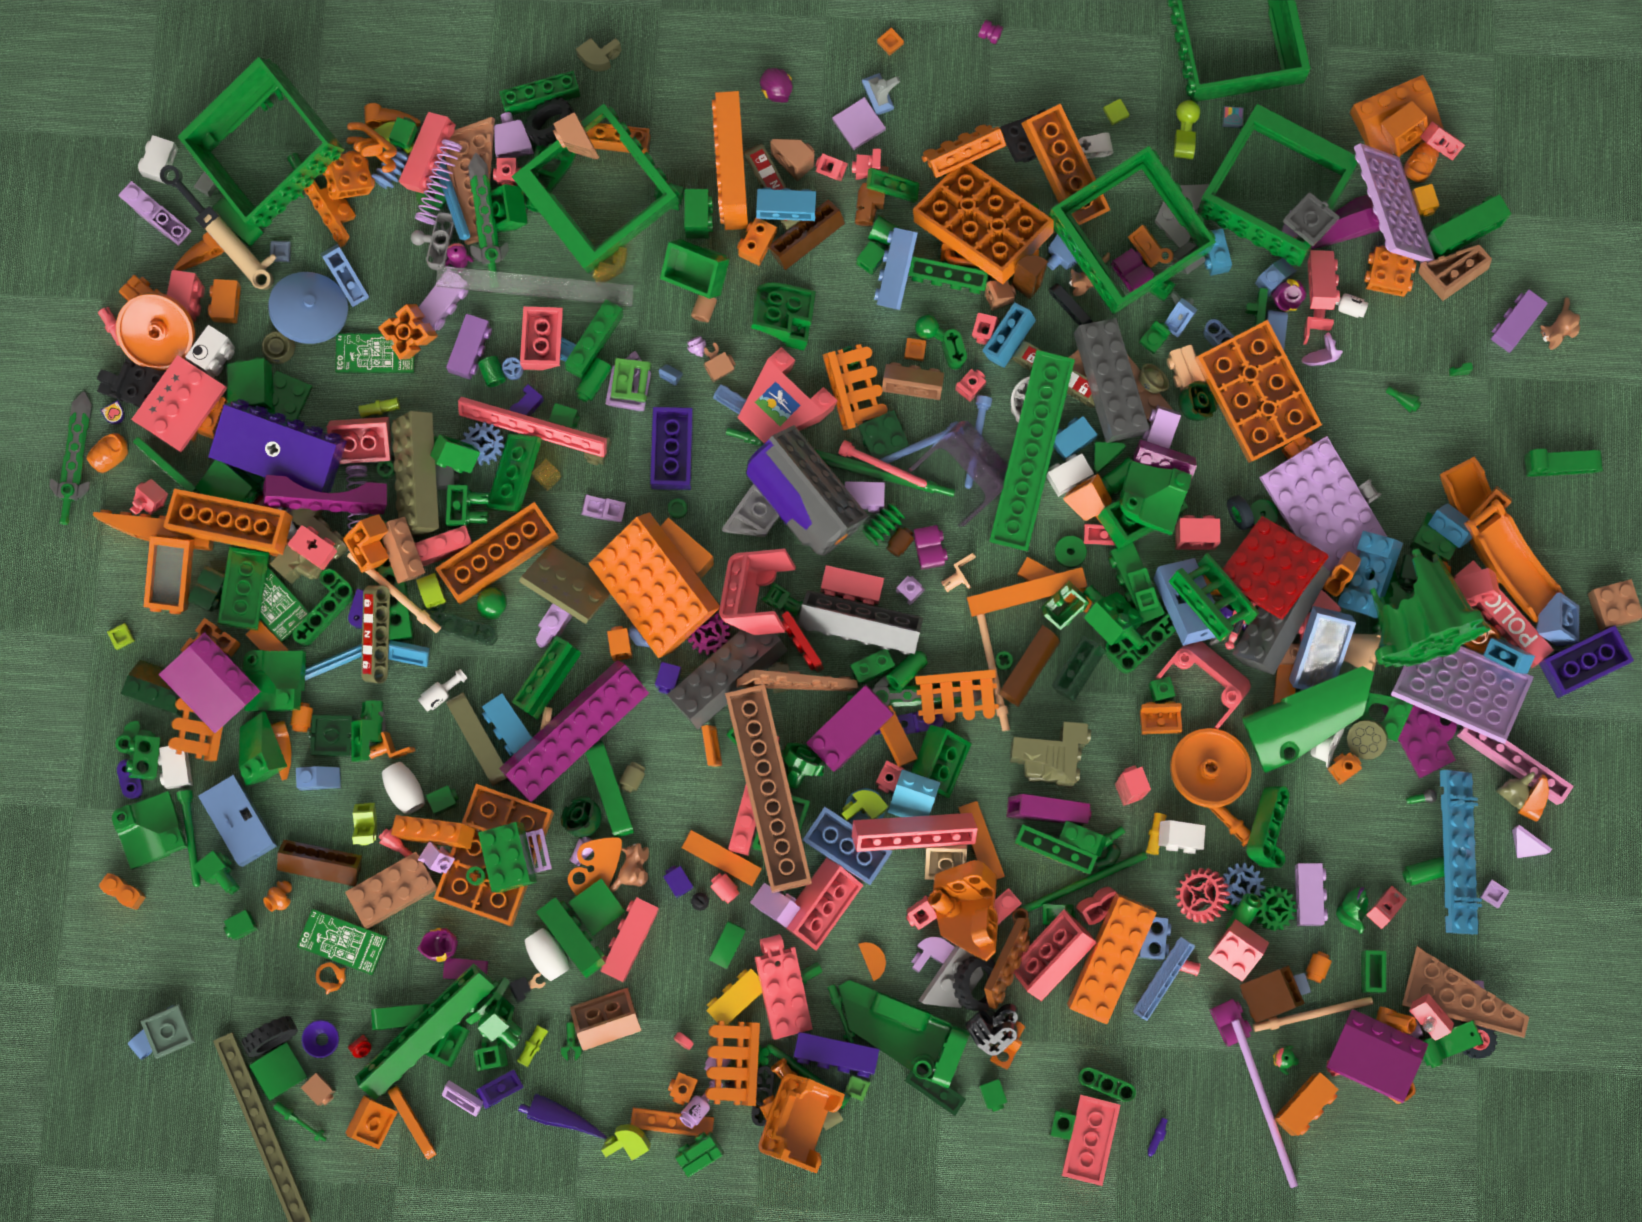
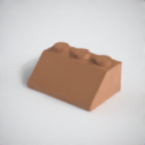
M575 112L553 123L556 128L553 132L563 148L567 147L570 152L589 158H599Z
M892 362L886 364L882 390L888 393L940 400L944 373L939 369L923 370L919 366L903 367L900 363Z
M628 987L570 1007L576 1034L583 1051L641 1031Z

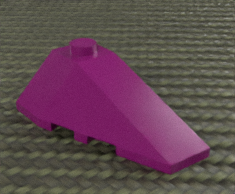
M1369 195L1357 197L1335 211L1334 213L1339 216V220L1311 247V250L1381 231L1379 229L1380 222L1373 211L1374 205Z

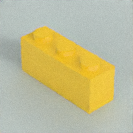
M752 969L749 971L743 970L737 976L739 980L734 985L728 984L722 990L724 994L719 999L715 997L707 1004L709 1008L706 1011L717 1023L718 1021H724V1025H729L762 994L759 976Z

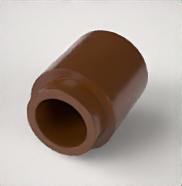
M906 527L903 529L898 528L887 542L888 546L886 549L896 557H899L901 554L903 555L914 541L912 537L913 532Z

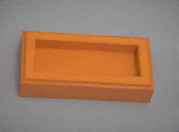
M701 726L708 766H722L716 726Z

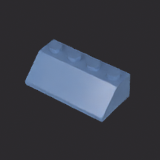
M899 228L889 231L887 242L891 244L889 251L885 250L883 262H886L885 270H880L878 281H882L881 288H876L874 300H877V305L900 310L917 232Z
M824 807L802 841L871 885L891 856L892 850L857 852L852 839L853 825Z

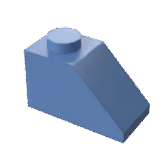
M1281 258L1266 269L1258 277L1255 284L1259 288L1268 289L1267 296L1269 297L1280 283L1289 279L1297 271L1286 259Z
M319 766L296 768L297 788L300 791L341 788L340 768Z

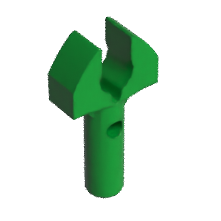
M572 1021L567 1022V1044L565 1047H561V1054L567 1061H569L568 1051L571 1047L575 1051V1061L582 1054V1047H578L575 1044V1026Z

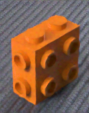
M348 151L345 154H341L340 158L332 162L323 173L327 180L328 192L331 193L333 200L369 195L375 185V180L371 177L368 160L360 152Z
M1386 246L1376 247L1373 253L1370 252L1368 257L1370 270L1366 271L1364 282H1367L1366 289L1404 297L1412 289L1413 280H1410L1411 273L1415 272L1417 262L1414 259L1389 252Z

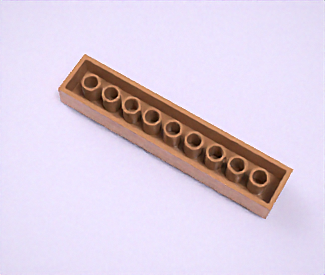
M765 684L725 693L771 891L776 893L812 884Z

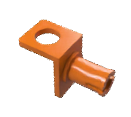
M383 731L381 732L383 742L370 747L371 753L369 757L374 759L388 753L389 758L397 759L416 750L413 747H407L396 751L390 733Z
M1018 1021L1014 1023L1017 1026L1016 1040L1003 1050L1008 1054V1060L1002 1062L998 1059L997 1055L990 1058L991 1062L1006 1070L1010 1067L1016 1052L1023 1043L1019 1038L1025 1026Z

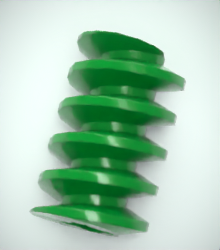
M891 503L887 504L888 510L885 508L881 509L882 515L879 513L875 515L876 520H869L870 525L864 524L863 526L864 530L862 532L875 546H879L877 539L884 541L883 534L890 536L889 528L896 531L894 524L897 523L901 526L900 519H905L902 513Z

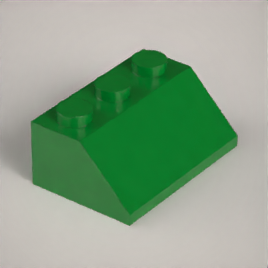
M930 725L911 773L940 782L937 794L949 799L972 743L948 729Z

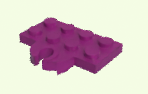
M1385 705L1381 709L1386 717L1388 707ZM1413 705L1398 741L1420 779L1456 761L1446 742L1454 736L1457 723L1451 721L1448 726H1444L1440 722L1441 716Z

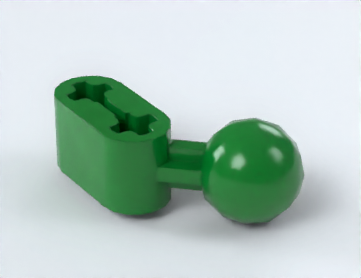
M927 314L919 317L915 323L917 335L923 339L934 337L941 341L948 366L954 370L960 369L967 358L961 334L955 329L946 331L940 328L938 320L932 315Z

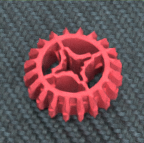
M1199 868L1198 872L1191 870V876L1185 874L1186 881L1179 880L1182 887L1176 888L1180 894L1175 896L1176 899L1181 900L1177 903L1178 907H1183L1181 913L1186 914V918L1190 920L1193 918V921L1197 923L1200 920L1202 923H1207V919L1212 922L1214 921V915L1221 917L1219 911H1226L1223 905L1224 903L1229 904L1225 897L1230 895V892L1225 891L1229 886L1226 883L1223 884L1225 881L1224 877H1219L1218 872H1212L1209 868L1206 871L1203 868ZM1202 880H1207L1200 887L1194 886L1196 883ZM1214 889L1216 890V897H1215V899L1213 898V891H1214ZM1197 891L1201 893L1203 892V894H1205V897L1208 898V900L1200 897L1201 894H1199ZM1190 892H1191L1192 895H1193V899H1192L1191 903H1190ZM1211 904V906L1204 911H1199V909L1203 908L1204 905Z

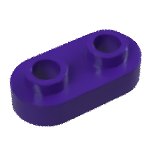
M129 759L122 760L117 766L122 793L129 799H137L143 793L142 780L128 778L129 772L125 773L124 767ZM130 785H134L135 787L134 791L129 792L128 790Z

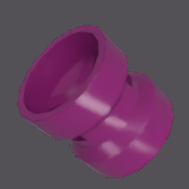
M986 19L978 37L982 39L988 37L990 42L996 45L1004 27L1000 25L992 26V22Z

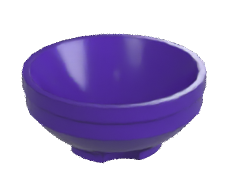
M314 1021L304 1029L302 1034L304 1050L316 1058H324L331 1055L339 1044V1033L336 1027L328 1021ZM322 1033L328 1036V1042L324 1046H320L317 1043V1037Z

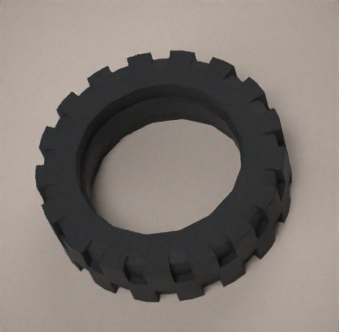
M553 98L551 101L547 100L544 104L538 105L536 110H532L530 117H527V123L524 125L525 131L538 146H549V144L557 141L553 132L556 128L553 124L549 128L540 130L541 126L552 116L561 114L558 119L559 121L574 113V110L562 98L559 100L557 98Z
M971 956L969 959L963 960V964L957 967L958 971L954 974L953 978L955 979V983H953L954 995L959 999V1004L963 1005L965 1009L972 1011L993 1009L988 1006L986 995L979 1001L974 999L970 992L969 983L972 973L978 967H982L985 970L989 979L996 962L992 958L985 961L977 956Z
M283 1016L272 1020L270 1023L263 1024L260 1028H256L253 1030L254 1032L246 1035L247 1037H244L241 1043L248 1057L259 1056L262 1053L269 1052V1050L276 1049L279 1045H283L286 1041L292 1039V1036H295L298 1030L291 1016Z

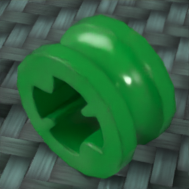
M380 461L378 463L377 472L380 477L390 479L394 476V464L391 461ZM384 465H388L391 468V471L388 470V474L381 471V468L384 469Z
M1002 651L997 654L995 664L998 669L1007 670L1012 666L1013 657L1009 652ZM1007 656L1009 664L1001 665L999 657Z
M471 867L466 873V878L472 885H480L485 880V872L480 867ZM475 870H478L481 878H477V881L474 882L470 875L474 874Z

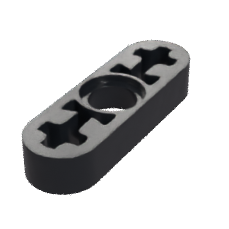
M1055 283L1048 289L1055 301L1079 326L1093 323L1087 313L1061 285Z
M767 1066L760 1067L757 1072V1085L758 1083L762 1084V1078L759 1077V1073L767 1070V1073L771 1074V1078L766 1080V1085L770 1084V1089L766 1087L757 1088L756 1104L758 1105L764 1104L757 1099L759 1091L765 1090L769 1096L773 1093L774 1072ZM752 1106L751 1118L753 1123L757 1126H765L767 1122L765 1119L762 1123H758V1119H755V1114H759L760 1108Z

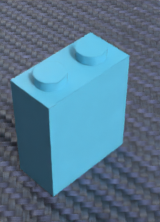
M902 769L888 813L899 817L929 816L940 782Z

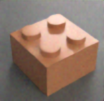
M1632 579L1597 588L1588 593L1599 631L1642 619V609Z

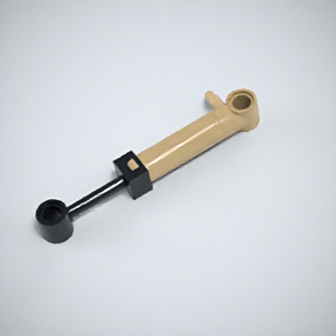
M172 165L164 166L160 170V179L165 184L176 187L196 209L199 215L195 220L211 235L252 282L253 286L261 290L271 288L274 280L266 268L273 263L276 256L272 254L260 263L223 221L217 211L211 206L205 209L182 183L183 175L181 170ZM170 171H174L176 175L172 181L167 179V174ZM264 274L267 277V281L264 285H260L258 277Z

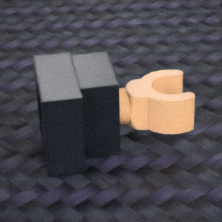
M541 973L534 975L533 979L527 982L524 976L509 983L508 986L517 1004L526 999L525 995L530 993L531 989H540L545 986V982L537 984L535 981L536 978L541 976Z

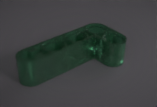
M446 602L427 609L424 604L422 611L425 610L430 615L435 616V622L441 626V629L438 631L439 633L485 646H491L496 643L497 633L492 626L444 613ZM447 621H454L453 628L446 629L444 627ZM423 624V625L425 626V628H427V629H429V630H432V629H431L430 627H428L426 624ZM472 626L473 632L468 635L464 634V628ZM478 628L483 634H487L489 631L492 637H488L486 640L482 634H478Z

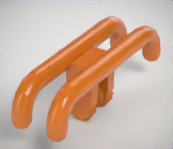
M360 122L348 123L347 128L349 130L363 131L371 138L365 139L352 136L346 139L347 144H354V150L360 152L363 157L376 156L386 164L382 167L384 173L393 171L396 168V163L391 157L397 154L396 147L368 125Z

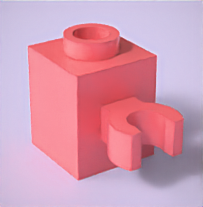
M152 479L145 483L142 482L135 489L136 493L132 502L134 506L130 510L134 514H138L144 509L151 515L165 505L168 493Z

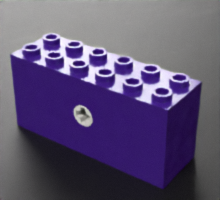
M242 399L224 404L209 458L262 477H266V475L287 476L290 480L304 488L316 492H331L347 440L341 439V435L332 432L327 434L323 432L322 428L317 426H305V422L293 419L291 421L286 419V415L277 412L275 414L269 413L267 408L256 406L255 408L250 406L248 401Z

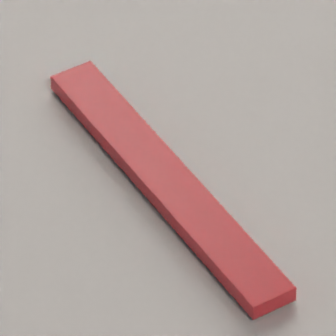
M460 397L458 400L459 416L483 423L486 422V424L490 425L493 424L494 426L524 435L538 436L542 440L604 457L607 453V438L468 398Z

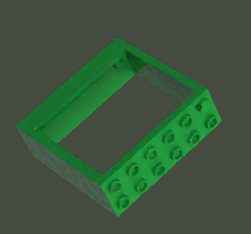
M1167 0V5L1172 9L1170 15L1171 23L1176 28L1174 32L1175 41L1180 46V49H1178L1179 60H1183V78H1187L1186 93L1188 97H1191V101L1198 102L1304 83L1311 68L1295 0H1267L1269 6L1268 15L1281 71L1206 84L1199 83L1182 1Z
M258 57L177 136L243 221L260 228L269 226L273 222L272 220L278 214L284 212L286 206L291 201L296 200L305 188L311 186L314 179L318 175L323 174L332 162L338 160L341 153L345 150L279 66L261 57ZM279 88L323 143L255 208L213 155L212 151Z
M602 104L581 121L586 133L606 117L620 134L621 142L663 195L595 248L552 193H548L534 176L538 170L567 148H563L558 140L511 176L588 274L680 202L677 197L680 194L674 185L666 183L668 179L659 167L655 169L652 157L648 152H642L643 147L635 136L633 138L630 137L631 132L623 121L619 123L618 120L620 118L617 116V113L611 106L607 108L605 104Z
M1257 104L1202 196L1197 213L1204 219L1216 222L1221 228L1233 231L1238 237L1250 240L1255 246L1269 250L1272 255L1286 259L1289 264L1300 267L1312 247L1307 241L1303 243L1278 230L1277 227L1215 194L1253 130L1342 176L1327 202L1328 208L1332 211L1352 178L1358 162L1355 155Z
M1150 146L1051 208L1049 217L1053 219L1054 230L1113 315L1208 254L1216 243L1214 233L1210 229L1207 230L1202 216L1199 213L1196 214L1191 200L1188 197H1184L1181 186L1177 181H1173L1170 176V170L1167 166L1161 164L1158 153L1154 149L1152 150ZM1142 169L1179 224L1186 229L1199 249L1125 296L1119 285L1116 286L1111 279V271L1071 214Z

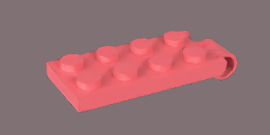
M780 934L760 939V947L764 955L755 957L772 1039L776 1040L798 1034L799 1032L812 1030L795 947L784 950V943Z

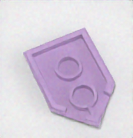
M636 351L625 358L642 361ZM615 365L612 366L605 404L612 407L644 411L646 402L611 398ZM635 368L632 393H638L641 370L639 368ZM649 370L645 395H647L649 382L651 377V372Z

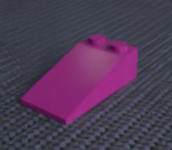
M865 685L813 735L807 744L835 772L842 768L894 713L868 685Z

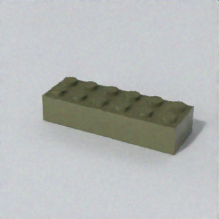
M410 411L393 420L391 427L394 436L392 448L395 454L396 509L398 510V518H406L412 537H422L439 529L435 460L430 456L434 447L432 413Z

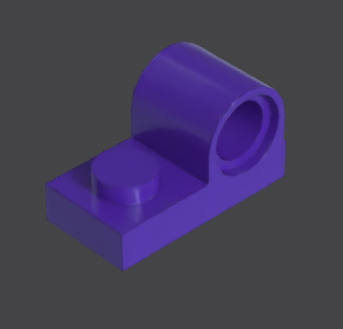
M512 1070L478 1088L476 1093L479 1099L483 1101L484 1108L488 1109L524 1087L515 1070Z

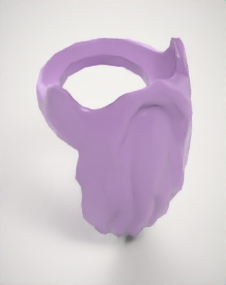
M1328 332L1324 335L1325 349L1304 356L1302 363L1309 366L1324 365L1338 360L1343 351L1335 348L1336 341L1332 339L1331 334Z

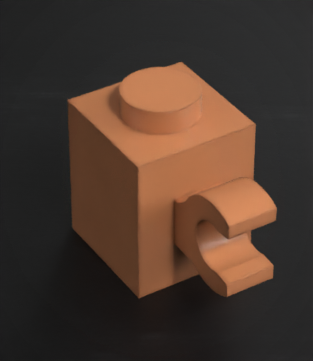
M714 342L712 344L715 348L714 352L710 353L706 347L704 348L705 355L710 359L704 363V367L713 382L734 371L733 366L736 365L732 356H727L725 352L717 356L719 347Z

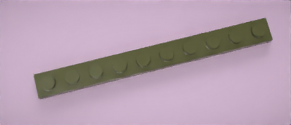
M231 1032L214 1040V1045L288 1222H312L234 1033Z

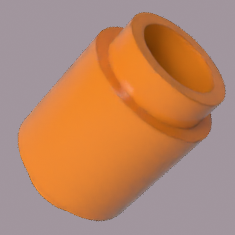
M301 702L300 710H292L290 725H292L293 731L308 732V728L311 727L313 708H310V704Z
M1320 951L1317 954L1313 953L1306 969V978L1321 983L1322 979H1325L1332 963L1329 960L1330 956Z

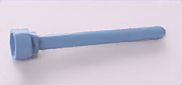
M979 395L976 399L978 415L965 480V487L967 489H970L973 485L985 415L992 404V398Z
M955 421L949 424L950 426L947 427V430L879 460L890 463L948 437L958 438L963 436L962 430L958 422Z

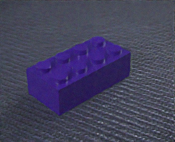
M653 407L651 489L691 490L693 408Z
M1613 626L1544 659L1539 665L1558 699L1632 663L1634 659L1616 626Z
M799 1032L794 1058H797V1063L809 1065L810 1061L818 1063L817 1067L829 1069L830 1066L838 1067L837 1071L849 1074L850 1070L858 1072L857 1076L869 1078L870 1074H875L880 1049Z

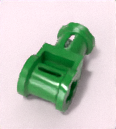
M771 583V588L767 595L761 600L773 608L781 611L785 609L791 612L796 618L801 611L803 601H797L790 597L791 593L787 592L783 587L776 583Z

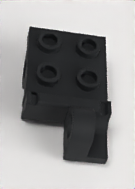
M1045 109L1039 110V112L1037 113V115L1040 114V113H1042V112H1044V111H1046V110H1045ZM1034 114L1000 127L1005 143L1015 163L1020 161L1027 163L1037 158L1021 124L1034 117Z
M125 359L118 376L109 371L100 370L97 379L101 383L97 392L128 404L131 403L140 408L165 372L150 367H141L131 360Z

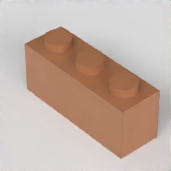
M402 517L386 522L388 532L383 536L382 541L389 556L397 583L409 581L424 574L425 571L406 518Z

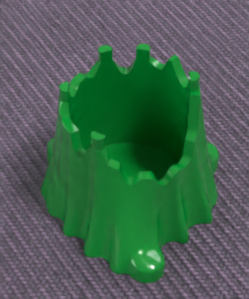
M1420 549L1412 551L1414 556L1412 561L1417 577L1413 594H1408L1400 588L1398 581L1390 583L1393 590L1392 597L1379 598L1375 588L1370 590L1381 628L1379 647L1375 651L1379 665L1384 664V667L1391 665L1400 667L1405 665L1408 667L1426 663L1437 657L1449 656L1458 652L1460 646L1464 643L1475 640L1480 635L1491 630L1490 625L1484 621L1482 613L1470 606L1443 563L1439 553L1433 555L1432 563L1422 556Z

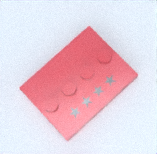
M177 355L131 420L179 452H182L224 394L227 387Z

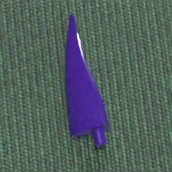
M535 1094L531 1106L520 1104L518 1111L527 1114V1118L544 1125L578 1130L605 1140L607 1136L580 1115L539 1094Z

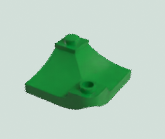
M775 282L759 285L754 295L751 328L778 338L785 343V347L804 351L808 343L816 291Z
M1131 461L1122 488L1119 506L1124 515L1132 521L1172 535L1181 506L1188 492L1192 475L1175 468L1173 470L1163 469Z
M251 650L247 652L243 659V671L261 692L245 705V711L278 712L300 710L301 691H305L306 651ZM252 657L255 658V661L253 663H251Z
M169 791L141 802L118 808L112 814L114 828L119 835L130 869L132 870L188 847L182 831L183 827ZM121 814L125 815V819L123 821L119 820V816Z

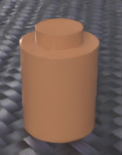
M698 295L691 316L698 321L709 323L717 299H708Z

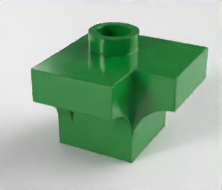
M488 1038L482 1039V1048L474 1051L477 1071L508 1066L505 1043L500 1038H496L493 1042Z

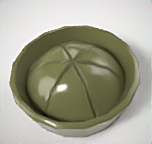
M278 330L267 334L262 343L263 355L268 361L275 364L285 363L290 360L295 351V341L285 337Z
M1149 363L1142 366L1138 377L1141 385L1147 391L1158 394L1168 389V378L1160 368Z

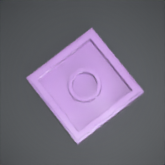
M865 97L832 117L833 122L853 150L886 130Z

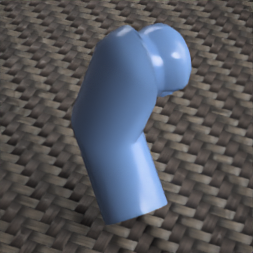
M632 625L629 630V636L634 644L650 647L636 627Z

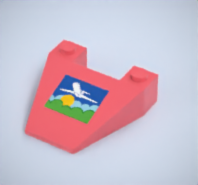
M782 347L768 358L738 416V419L764 444L772 435L793 425L800 431L821 422L834 410L837 399L824 387L809 399L786 377L792 370L795 359Z

